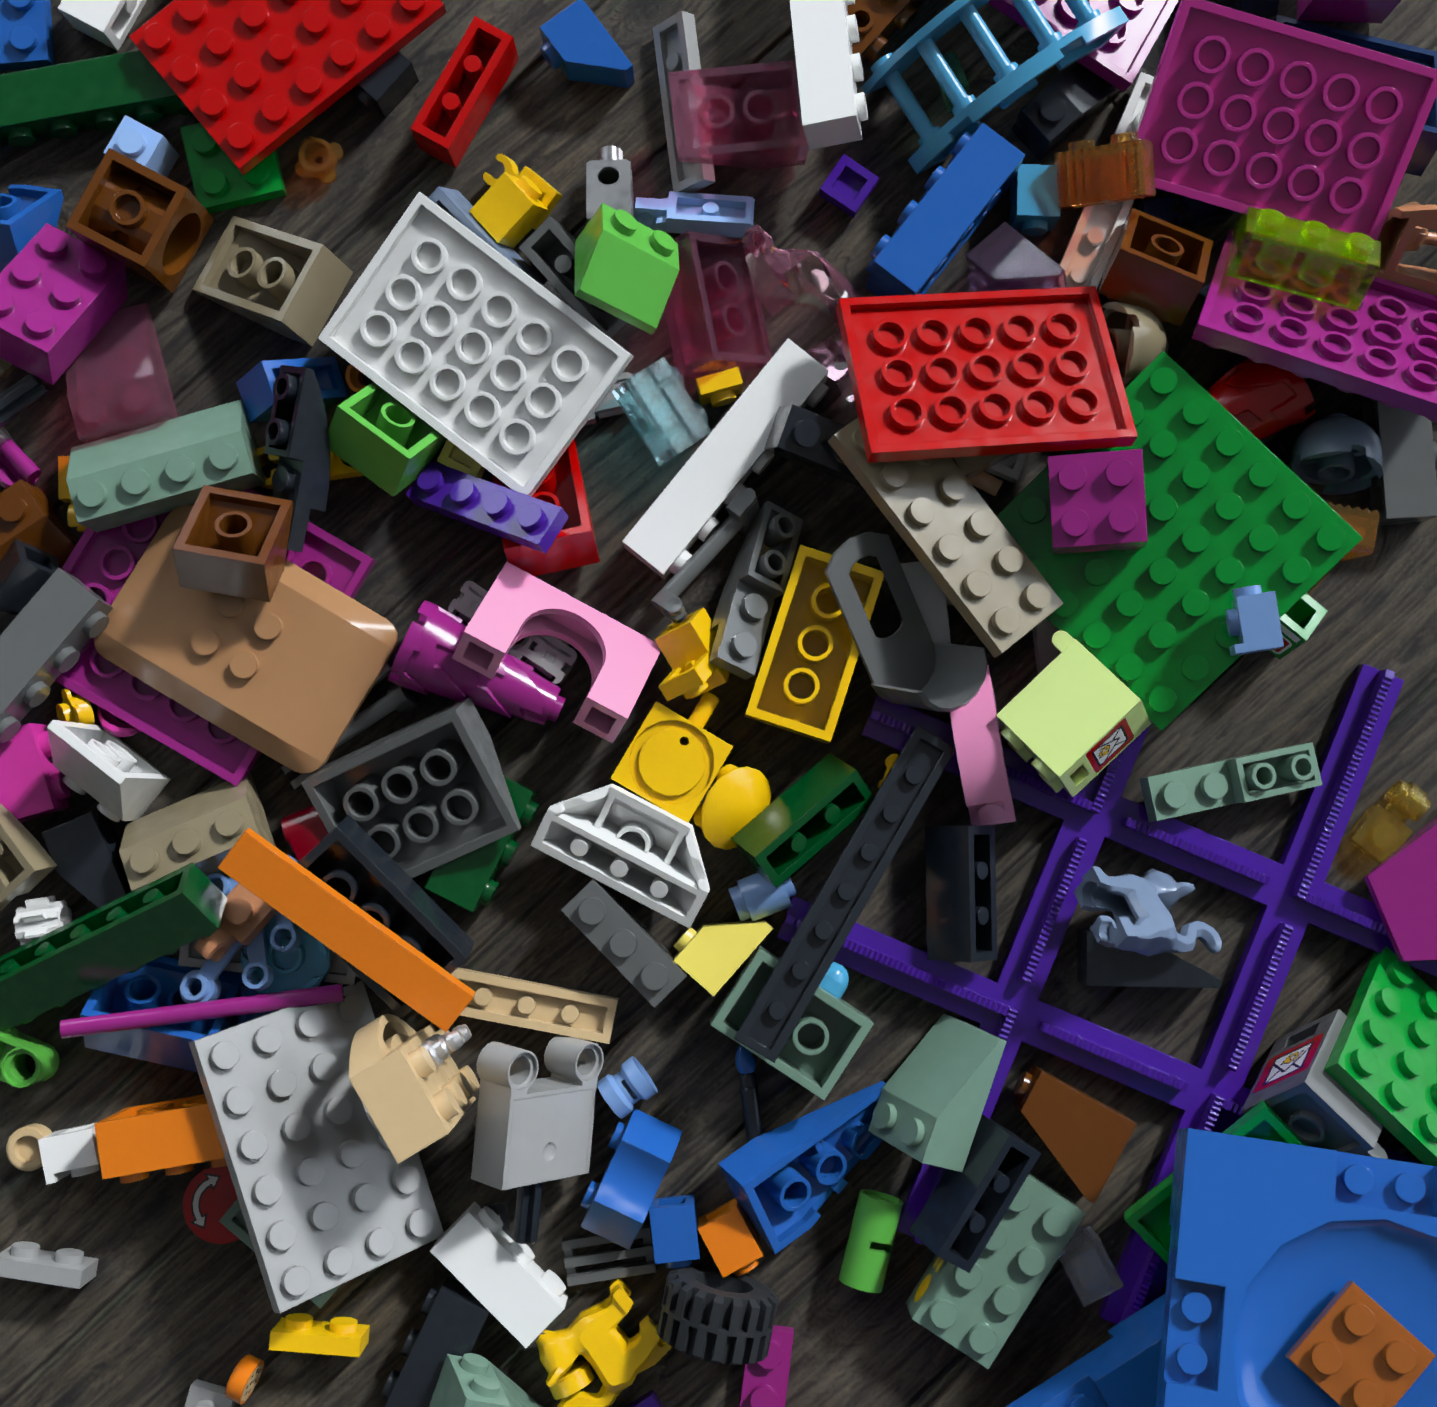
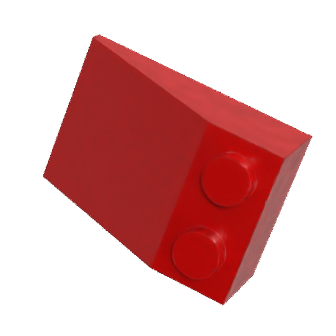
M574 438L532 496L562 507L569 516L547 553L545 554L502 538L508 563L533 576L600 562ZM492 474L495 484L511 489Z

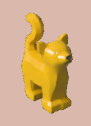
M621 1278L611 1281L609 1287L610 1295L606 1299L581 1311L567 1328L555 1331L544 1330L535 1340L539 1349L540 1361L548 1372L546 1384L549 1388L554 1386L569 1371L578 1355H583L603 1383L598 1393L579 1390L563 1398L557 1407H609L614 1403L622 1390L633 1384L637 1374L656 1365L672 1348L658 1336L657 1325H654L653 1320L648 1315L639 1322V1332L631 1338L618 1326L619 1322L628 1314L634 1304L629 1297L632 1291Z

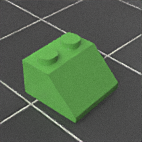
M602 203L575 241L574 296L652 335L658 327L680 270L678 243L667 233L661 230L654 231L636 221L630 213L621 209L615 210Z
M372 382L339 404L328 429L330 451L393 497L419 477L420 473L447 440V438L375 382Z

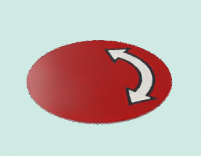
M228 1166L211 1167L197 1174L187 1186L183 1197V1214L187 1225L199 1238L210 1243L226 1244L239 1240L238 1237L219 1222L238 1199Z

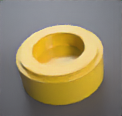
M581 1360L573 1363L569 1371L554 1386L550 1387L555 1400L566 1398L578 1392L594 1380L595 1376L588 1361Z

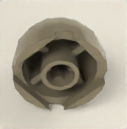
M1108 302L1102 306L1106 308L1103 314L1125 389L1162 351L1166 354L1168 353V340L1160 318L1156 317L1151 311L1122 302Z

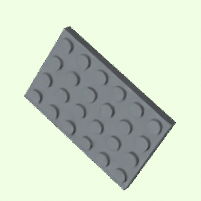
M363 980L358 981L356 985L343 987L344 1002L299 1008L287 1007L189 1042L272 1309L275 1313H282L444 1235L419 1153L417 1152L399 1164L396 1162L383 1137L370 1123L363 1103L349 1080V1057L353 1037L360 1028L375 1020Z

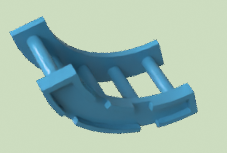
M956 0L924 25L893 54L888 53L877 60L871 67L872 76L864 83L861 89L866 95L885 86L888 87L920 137L917 141L920 148L908 159L916 174H919L946 161L951 156L954 146L963 134L969 132L973 135L981 125L979 120L995 107L1000 105L1002 109H1006L1038 85L1036 77L1054 65L1061 71L1077 60L1102 48L1129 21L1121 7L1118 6L1102 14L1099 9L1093 10L1087 0H1065L1078 23L1075 30L1063 36L1060 31L1054 32L1034 0H1011L1039 42L1037 47L1039 53L1018 66L1016 62L1011 63L977 11V9L990 0ZM961 21L996 74L993 78L996 83L977 98L974 94H967L935 44L936 41ZM920 56L954 106L951 110L954 117L941 128L940 126L934 127L901 76Z

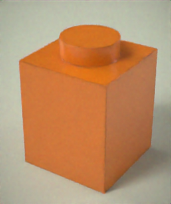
M735 1198L698 1218V1231L723 1278L733 1272L735 1276L744 1275L759 1264L757 1259L763 1256L762 1244L744 1210Z

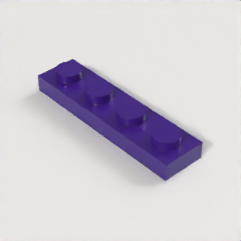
M433 461L429 462L406 493V496L415 505L545 554L569 518L562 507Z

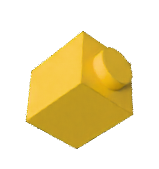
M504 172L469 212L497 243L514 248L548 212V209L539 200L542 192L530 179L524 175L519 179Z

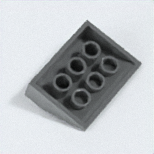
M470 697L324 765L320 770L312 773L301 782L328 833L349 814L411 878L501 839L521 828L491 736Z

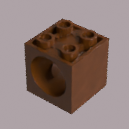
M108 148L69 218L66 227L84 243L124 263L126 270L174 294L209 231L214 218L188 188Z

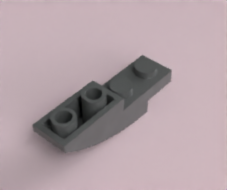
M770 501L763 503L742 543L727 578L711 625V629L717 633L709 662L744 680L755 676L774 601L785 593L803 524V519Z

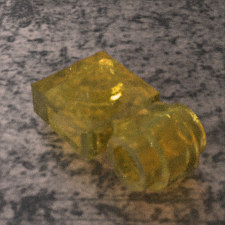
M1400 779L1395 782L1384 796V800L1389 803L1386 806L1387 810L1379 804H1371L1345 837L1378 864L1402 846L1413 831L1401 821L1408 818L1413 822L1419 820L1431 805V802L1427 799V793L1412 781L1406 783Z

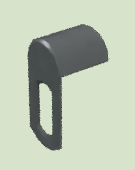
M866 532L845 541L833 553L824 573L870 677L871 686L877 695L890 703L932 711L952 712L966 706L978 694L986 677L988 661L985 648L942 642L933 643L888 534ZM867 556L877 557L903 619L899 629L893 635L886 638L875 636L849 575L853 565L859 559Z

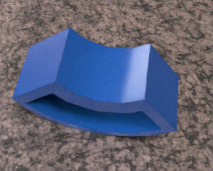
M634 1109L627 1125L619 1121L608 1143V1147L614 1149V1152L600 1183L591 1180L580 1206L588 1209L580 1227L629 1250L644 1223L655 1194L672 1161L683 1131L638 1109Z

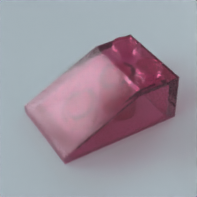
M796 60L668 72L678 161L754 169L805 165L809 145L802 126Z
M142 303L117 310L66 369L67 398L78 439L84 443L178 417L149 305Z

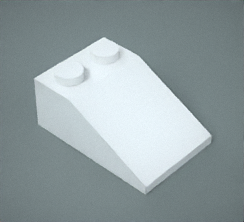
M52 720L47 726L53 766L65 775L62 781L81 795L86 793L91 795L99 802L97 809L115 822L139 819L171 780L121 739L111 736L100 725Z

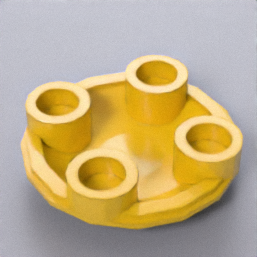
M728 764L719 770L715 784L710 788L704 802L698 806L693 817L694 823L702 829L704 837L712 846L724 850L737 848L731 837L771 803V790L767 778L761 771L748 766L738 768L735 765Z

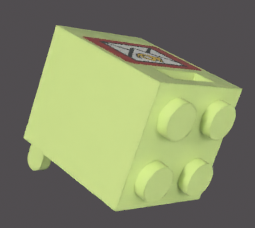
M1061 630L1055 632L1052 636V643L1060 654L996 716L1005 727L1000 734L1016 754L1026 763L1033 758L1034 761L1031 765L1056 793L1064 788L1074 797L1133 742L1151 722L1141 699L1080 642L1066 631Z

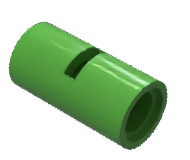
M860 1190L840 1270V1282L864 1292H882L902 1211V1200L875 1190Z

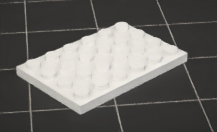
M418 192L318 337L324 344L508 487L531 497L634 357L421 192Z

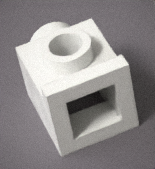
M95 1123L58 1130L38 1140L46 1185L56 1183L71 1174V1177H79L100 1170Z

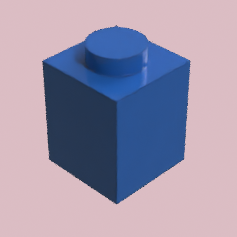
M695 1195L654 1198L649 1208L655 1264L665 1263L666 1268L670 1269L690 1266L692 1260L700 1259Z

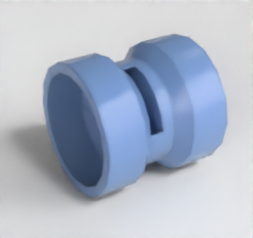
M634 1056L623 1062L620 1071L615 1075L607 1074L597 1082V1088L602 1097L621 1119L633 1111L634 1104L640 1099L648 1100L658 1092L653 1080Z

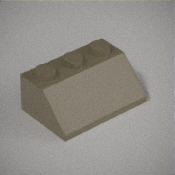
M249 773L238 786L226 781L127 823L119 852L131 891L133 892L192 862L206 876L213 873L225 874L217 867L248 828L276 847L252 774Z

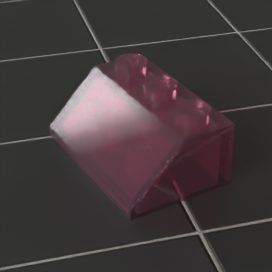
M687 231L674 238L673 240L678 243L680 270L664 311L677 377L700 378L734 367H738L740 372L765 367L772 358L748 240Z

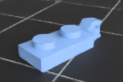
M669 191V197L662 199L636 197L634 218L654 231L661 230L666 233H680L687 236L696 234L724 236L726 238H752L755 199L750 196Z

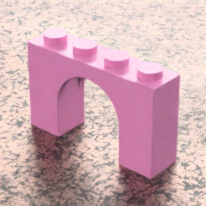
M506 562L464 630L452 658L493 680L511 647L522 638L532 635H547L569 643L585 658L592 677L590 690L573 723L613 744L644 687L661 652L655 641L645 635L636 632L606 614Z

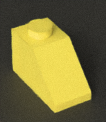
M766 920L702 924L697 931L690 927L673 945L679 951L674 956L673 961L712 996H715L773 928Z

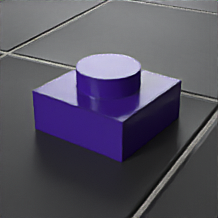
M843 154L820 187L819 196L852 218H855L877 186L879 177Z

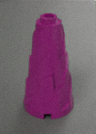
M424 600L417 611L420 613L417 623L412 621L391 667L390 671L392 672L388 676V681L424 695L432 693L457 702L470 697L474 705L510 719L512 716L541 725H544L547 719L553 722L556 721L566 699L558 695L561 688L533 671L534 667L510 654L506 655L493 680L454 660L452 657L467 626L461 623L462 619L438 605Z

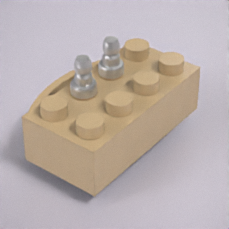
M387 1013L360 1028L353 1037L349 1057V1080L363 1103L370 1123L381 1134L398 1164L449 1134L476 1100L473 1092L480 1087L477 1077L468 1065L458 1069L450 1055L460 1049L472 1036L466 1024L456 1026L452 1029V1032L449 1030L444 1032L442 1029L436 1031L431 1023L416 1032L399 1017Z

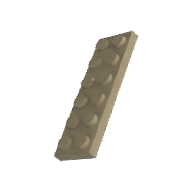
M859 418L843 427L828 440L834 451L994 658L1002 654L1064 604L952 458L868 463Z

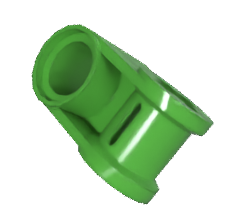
M15 1027L4 1032L0 1030V1081L10 1084L12 1087L23 1088L46 1081L55 1075L60 1063L59 1054L55 1047L24 1034ZM28 1055L35 1061L36 1068L34 1074L30 1073L26 1067V1057Z

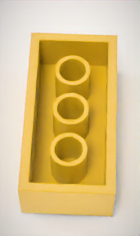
M800 545L744 717L828 744L831 742L859 652L824 573L832 555ZM855 563L849 575L870 622L884 574L883 571Z

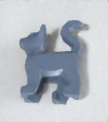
M1092 866L1082 877L1083 881L1074 891L1081 909L1090 912L1097 910L1112 912L1113 919L1109 916L1099 915L1091 926L1097 943L1105 947H1113L1120 950L1133 951L1145 956H1152L1164 952L1182 953L1192 951L1195 947L1196 939H1198L1211 953H1218L1221 950L1222 941L1219 934L1213 927L1204 922H1189L1181 927L1180 934L1176 931L1170 909L1180 898L1195 890L1194 885L1191 883H1177L1170 875L1153 868L1145 871L1143 877L1133 874L1107 876L1100 867Z

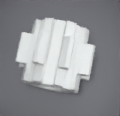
M55 896L26 900V906L18 907L15 910L16 916L13 920L16 939L23 946L72 922V912L65 900L56 901Z

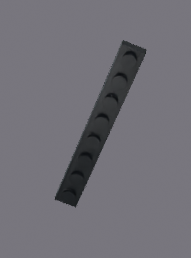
M918 725L913 729L736 1032L735 1040L775 1063L956 748Z

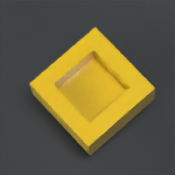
M734 367L696 378V390L701 405L711 403L712 407H721L736 401V395L742 394L743 381L739 368Z

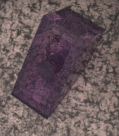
M1006 222L1001 224L966 254L970 273L967 278L976 292L1067 287L1065 270Z

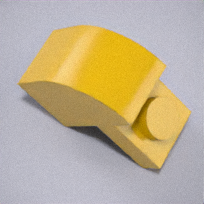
M704 607L687 615L682 623L669 624L655 639V642L672 668L669 675L658 686L667 702L682 694L685 699L691 700L726 683L729 678L730 672L709 662L717 632L711 629L712 620Z

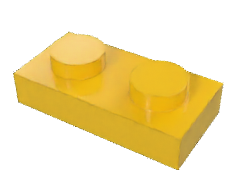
M289 1314L286 1318H281L271 1330L269 1350L360 1357L369 1342L370 1325L357 1324L358 1320L352 1317H335L328 1322L315 1321L313 1316L309 1314Z

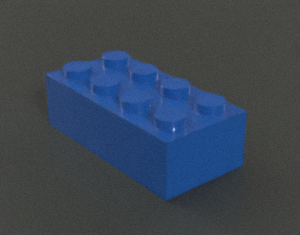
M982 123L973 135L965 132L951 152L953 157L944 169L942 166H939L924 186L926 191L919 203L912 200L903 210L897 220L899 226L893 233L892 238L885 234L870 254L872 260L866 268V271L870 273L866 289L876 296L926 294L1009 189L1025 154L985 123Z

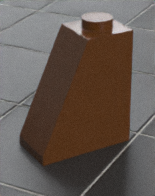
M1033 1065L1029 1073L1024 1071L1018 1078L1013 1089V1095L1016 1096L1013 1104L1076 1189L1088 1201L1095 1204L1137 1124L1119 1111Z

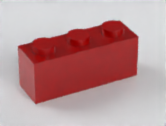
M474 16L410 127L419 149L455 169L458 167L519 61L513 36Z

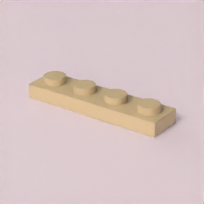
M459 967L451 973V975L475 991L473 999L460 1016L610 1044L619 998Z

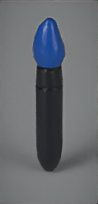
M739 1045L735 1055V1064L740 1073V1092L747 1142H749L753 1138L762 1135L763 1129L758 1086H756L757 1080L754 1073L756 1062L752 1052Z

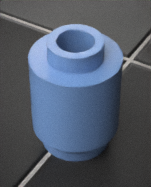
M759 873L738 880L737 886L728 889L741 922L750 918L755 922L792 907L789 898L797 895L790 877L776 888Z

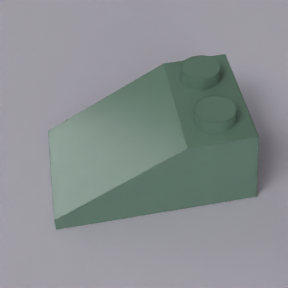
M943 1013L882 1088L868 1131L921 1163L963 1172L1007 1041Z
M466 1353L463 1357L447 1354L429 1407H543L486 1358L474 1353Z

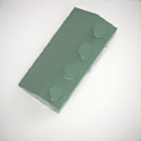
M241 399L71 447L66 478L77 522L95 532L167 513L183 505H194L203 485L244 491L267 484L249 419Z

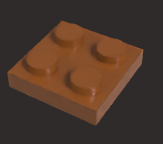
M1348 1280L1285 1357L1340 1407H1394L1436 1355L1359 1286Z

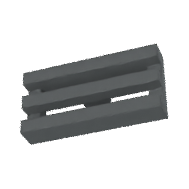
M650 1224L642 1225L635 1238H643L644 1245L632 1246L629 1250L619 1248L574 1255V1249L613 1242L594 1233L563 1237L561 1243L565 1255L564 1263L567 1269L568 1286L656 1273L657 1267L654 1261ZM641 1256L646 1257L644 1261L581 1271L576 1269L578 1266Z

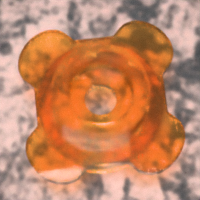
M307 137L301 143L298 153L299 161L295 164V171L301 178L305 179L310 176L320 179L323 184H331L337 179L335 169L338 160L343 157V150L338 143L333 142L329 144L321 138ZM318 157L323 158V161L320 164H317L315 162L316 158Z

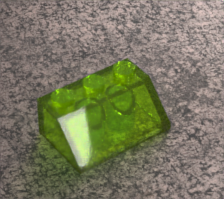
M1249 206L1236 220L1233 227L1227 276L1358 311L1380 268L1381 242L1373 240L1364 233H1347L1329 228L1319 221L1311 220L1306 222L1284 216L1281 212L1274 209L1261 210Z

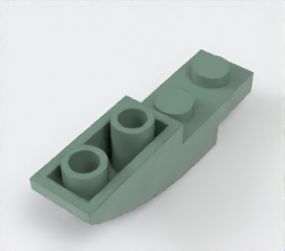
M1313 742L1139 778L1149 822L1236 803L1250 802L1322 785Z

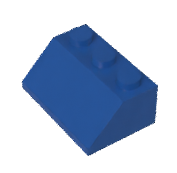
M161 956L144 964L138 971L125 973L109 981L102 988L93 990L80 1014V1018L187 1004L181 998L180 983L188 972L200 970V968L179 966V959ZM222 971L218 977L221 983V993L217 1000L240 997L241 986L245 985L242 980V973ZM199 979L195 980L191 987V992L194 996L199 994L202 989V983ZM237 1016L83 1036L85 1048L198 1072L189 1042L235 1026Z

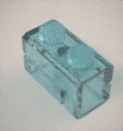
M665 357L628 378L612 391V394L659 466L712 432L707 425L708 416L705 410L699 404L693 403L684 389L682 374L676 367L670 366Z

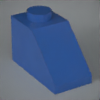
M576 0L539 27L543 41L540 51L553 70L560 68L569 80L629 88L635 84L632 63L584 0Z
M335 356L260 361L236 382L250 423L270 421L275 397L273 387L279 375L281 365L314 370L325 407L349 397Z

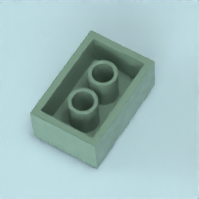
M758 945L711 1016L710 1025L825 1100L874 1023L867 1015L819 986L775 1063L735 1040L736 1032L780 959L761 945Z

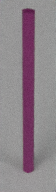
M343 984L66 1019L60 1021V1035L64 1039L276 1011L287 1007L299 1008L344 1002Z

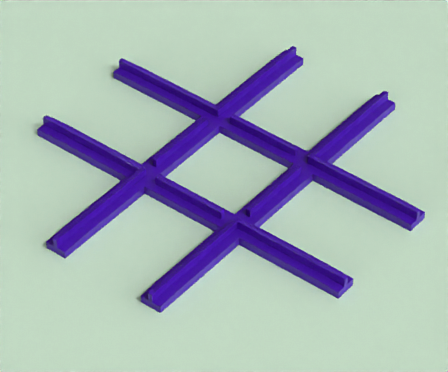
M1359 664L1357 666L1318 763L1322 785L1308 788L1279 863L1174 818L1149 822L1145 806L1121 797L1150 725L1074 797L1064 788L1056 793L1031 765L1034 761L1033 759L1026 763L1016 752L1003 747L1012 799L1058 818L1060 822L995 981L949 961L927 960V952L857 922L836 955L834 962L978 1022L977 1028L1007 1041L982 1113L988 1118L992 1115L1021 1041L1180 1108L1147 1189V1194L1174 1172L1177 1129L1192 1128L1222 1133L1226 1128H1229L1244 1116L1241 1110L1251 1089L1243 1085L1308 924L1373 952L1380 953L1387 946L1396 955L1375 903L1330 885L1325 880L1391 717L1404 680L1395 677V672L1388 669L1378 670L1366 664ZM878 695L861 732V736L900 752L913 729L918 725L955 748L952 725L905 705L890 703ZM955 749L944 771L961 777ZM1104 838L1262 904L1197 1066L1039 1000L1078 904L1074 891L1083 881L1082 877L1094 865ZM795 896L791 900L792 907L787 909L777 933L778 938L790 942L812 904ZM1437 961L1406 962L1411 968L1437 978ZM1379 1144L1385 1150L1390 1160L1423 1164L1419 1160ZM920 1162L903 1203L897 1231L911 1236L914 1242L923 1245L910 1232V1229L947 1169ZM1133 1228L1098 1312L1101 1318L1115 1324H1119L1159 1298L1167 1278L1168 1264Z

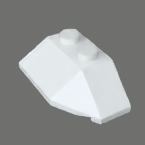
M613 783L551 805L530 845L689 929L710 891L693 825Z

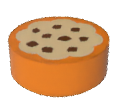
M251 1354L245 1355L236 1365L225 1389L226 1398L240 1405L245 1403L258 1383L263 1371L264 1361Z

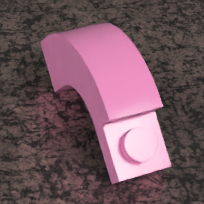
M987 665L986 677L978 694L966 706L950 712L961 782L972 825H996L1016 821L999 722L996 716L997 708L989 665Z

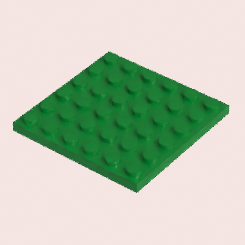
M1164 351L1125 388L1138 435L1132 446L1064 450L1057 455L1142 449L1148 542L1145 548L1053 554L1048 465L997 515L1003 526L1064 603L1046 619L1058 631H1066L1080 642L1138 696L1144 705L1150 722L1160 731H1163L1241 656H1230L1229 647L1238 644L1237 636H1229L1225 617V610L1232 609L1233 589L1261 585L1262 593L1275 591L1279 618H1281L1363 539L1352 526Z

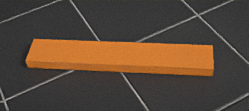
M248 828L244 831L217 867L444 1032L448 1031L475 995L474 990L252 829Z

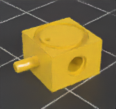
M708 691L703 693L689 719L684 718L656 701L612 774L611 779L661 809L689 823L733 749L732 745L703 729L719 703V698Z

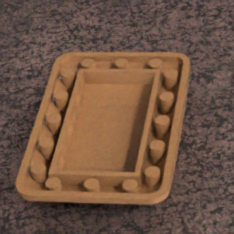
M183 505L174 508L167 515L111 605L113 609L107 615L109 617L108 626L100 635L94 638L97 652L129 674L289 769L301 774H310L320 770L326 764L394 653L398 644V633L395 626L383 616L285 559L284 571L270 602L181 587L172 548L193 505Z

